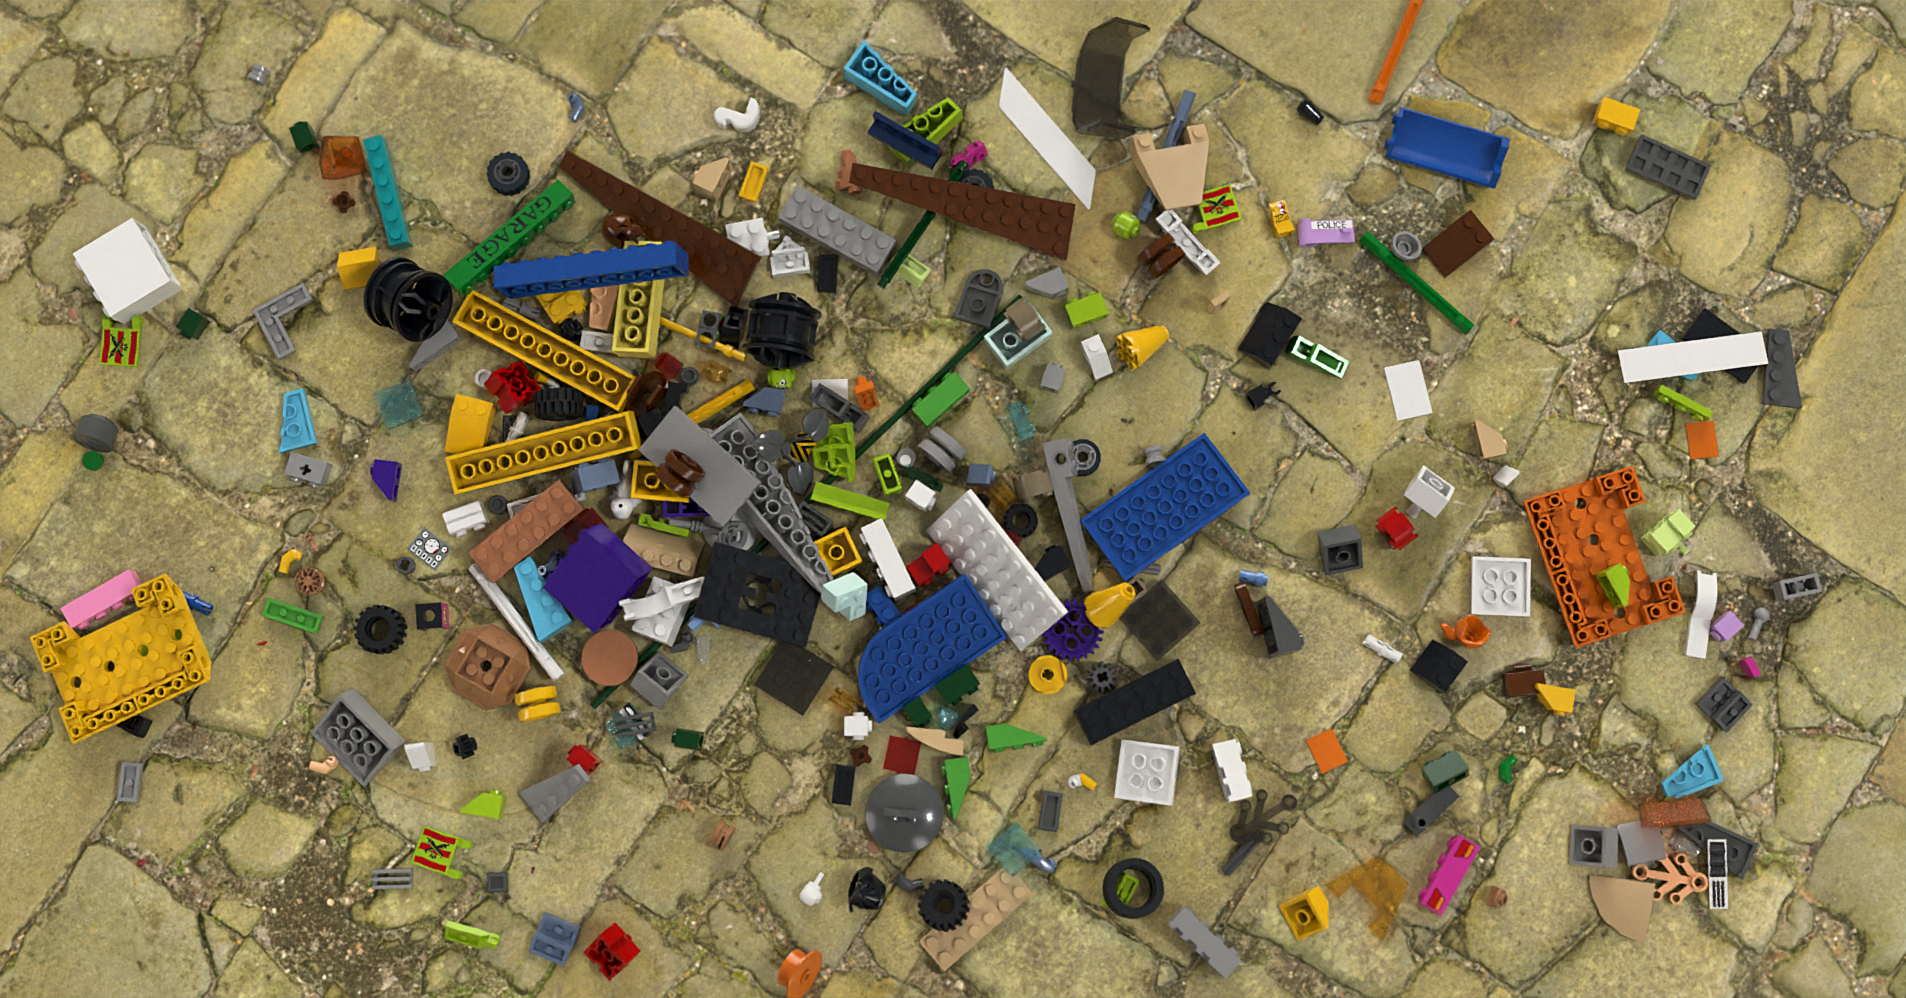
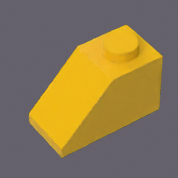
M1535 683V688L1539 692V694H1536L1547 710L1553 711V715L1565 716V713L1573 712L1576 690Z

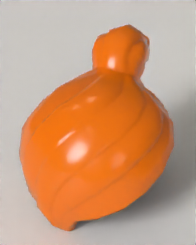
M1469 615L1459 620L1455 629L1449 624H1440L1444 637L1447 640H1458L1468 649H1476L1485 645L1491 634V630L1486 628L1483 622L1474 615Z

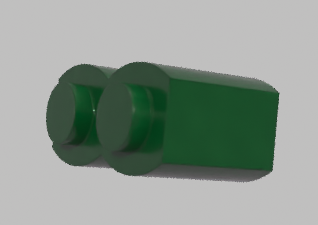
M677 728L676 732L673 731L671 743H674L676 748L701 751L704 732Z

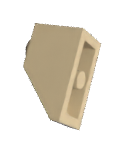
M1479 420L1471 424L1480 461L1501 457L1507 453V441L1503 439L1502 434Z

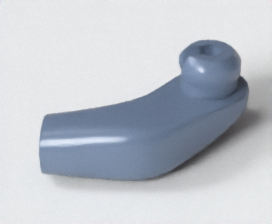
M552 551L547 564L540 566L538 573L540 575H549L551 572H555L558 568L556 564L564 557L563 551Z
M1025 847L1021 851V856L1044 872L1051 874L1057 867V863L1053 859L1046 861L1041 854Z

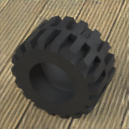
M562 387L546 388L535 392V417L547 421H567L582 417L583 392L574 388Z
M373 605V607L365 608V612L361 611L359 613L361 617L356 618L357 626H354L353 630L356 631L354 637L359 640L357 643L363 646L364 650L376 654L392 653V650L399 649V644L402 645L404 643L402 639L407 636V633H405L407 625L404 624L406 620L404 617H401L399 611L385 605ZM384 618L390 626L389 634L385 639L376 641L372 636V626L377 620Z

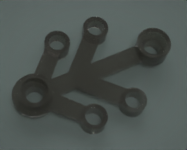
M1260 789L1256 793L1257 803L1253 820L1247 824V813L1251 810V802L1246 799L1240 802L1241 811L1238 823L1234 824L1230 829V837L1237 843L1250 839L1262 842L1264 845H1270L1273 841L1272 834L1269 832H1264L1263 834L1252 832L1256 827L1277 831L1282 835H1286L1289 832L1288 823H1274L1268 820L1284 810H1295L1297 807L1296 797L1287 794L1282 798L1281 803L1263 813L1268 793ZM1260 793H1264L1266 797L1264 799H1260L1258 795ZM1291 799L1293 803L1288 805L1285 801ZM1242 804H1249V808L1243 809ZM1282 825H1285L1287 827V830L1281 831L1280 827ZM1239 829L1243 831V834L1240 836L1236 834V831ZM1269 836L1271 839L1266 842L1263 840V837Z

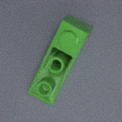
M1005 723L986 726L989 750H993L994 753L1004 752L1006 747H1012L1013 750L1023 749L1024 744H1032V747L1042 746L1043 741H1047L1046 737Z
M968 757L945 760V764L942 765L943 776H947L948 784H944L946 796L950 795L951 803L947 804L949 815H953V819L957 818L971 777Z

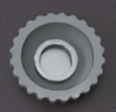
M1400 231L1392 237L1390 244L1396 257L1401 260L1410 261L1418 258L1420 253H1422L1421 241L1411 232Z

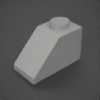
M1060 267L1025 282L1026 290L1050 299L1054 297L1056 299L1062 298L1069 291L1068 283Z

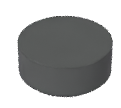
M495 495L488 502L489 510L497 515L504 514L508 509V501L501 495Z

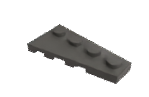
M1768 329L1766 341L1768 364L1764 366L1761 404L1801 409L1802 403L1790 333L1787 330Z
M1683 810L1676 829L1707 853L1709 839H1726L1727 869L1738 878L1744 879L1758 843L1689 811Z

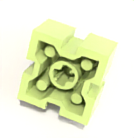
M1678 509L1668 513L1640 540L1655 556L1666 555L1676 549L1685 555L1689 549L1681 541L1689 538L1693 534L1691 530L1696 526Z

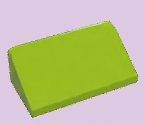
M1122 872L1117 879L1116 892L1119 899L1127 905L1140 880ZM1103 898L1101 905L1110 909Z

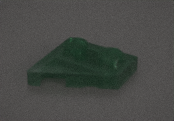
M909 463L905 468V473L908 474L907 477L913 481L919 480L933 491L941 492L943 489V482Z

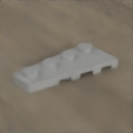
M578 764L519 793L543 823L591 779Z

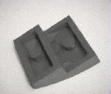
M1722 676L1695 703L1710 720L1726 733L1753 705L1741 691H1737Z

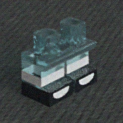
M629 702L618 713L611 716L612 720L606 724L605 728L612 735L616 732L614 718L639 714V712ZM638 718L621 721L620 725L641 722L644 719ZM642 725L621 729V732L646 729L649 726ZM653 732L620 737L616 740V743L620 749H624L630 745H636Z

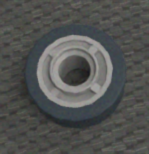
M1087 439L1073 441L1075 446V452H1073L1074 459L1077 460L1079 465L1078 475L1076 476L1085 477L1091 475L1097 470L1101 461L1099 448L1094 442ZM1084 453L1087 455L1088 460L1080 462L1077 456Z

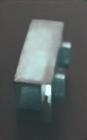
M1021 400L1009 404L1008 410L1021 443L1034 439L1036 428L1033 421L1029 422L1028 420L1029 410L1027 405H1022Z

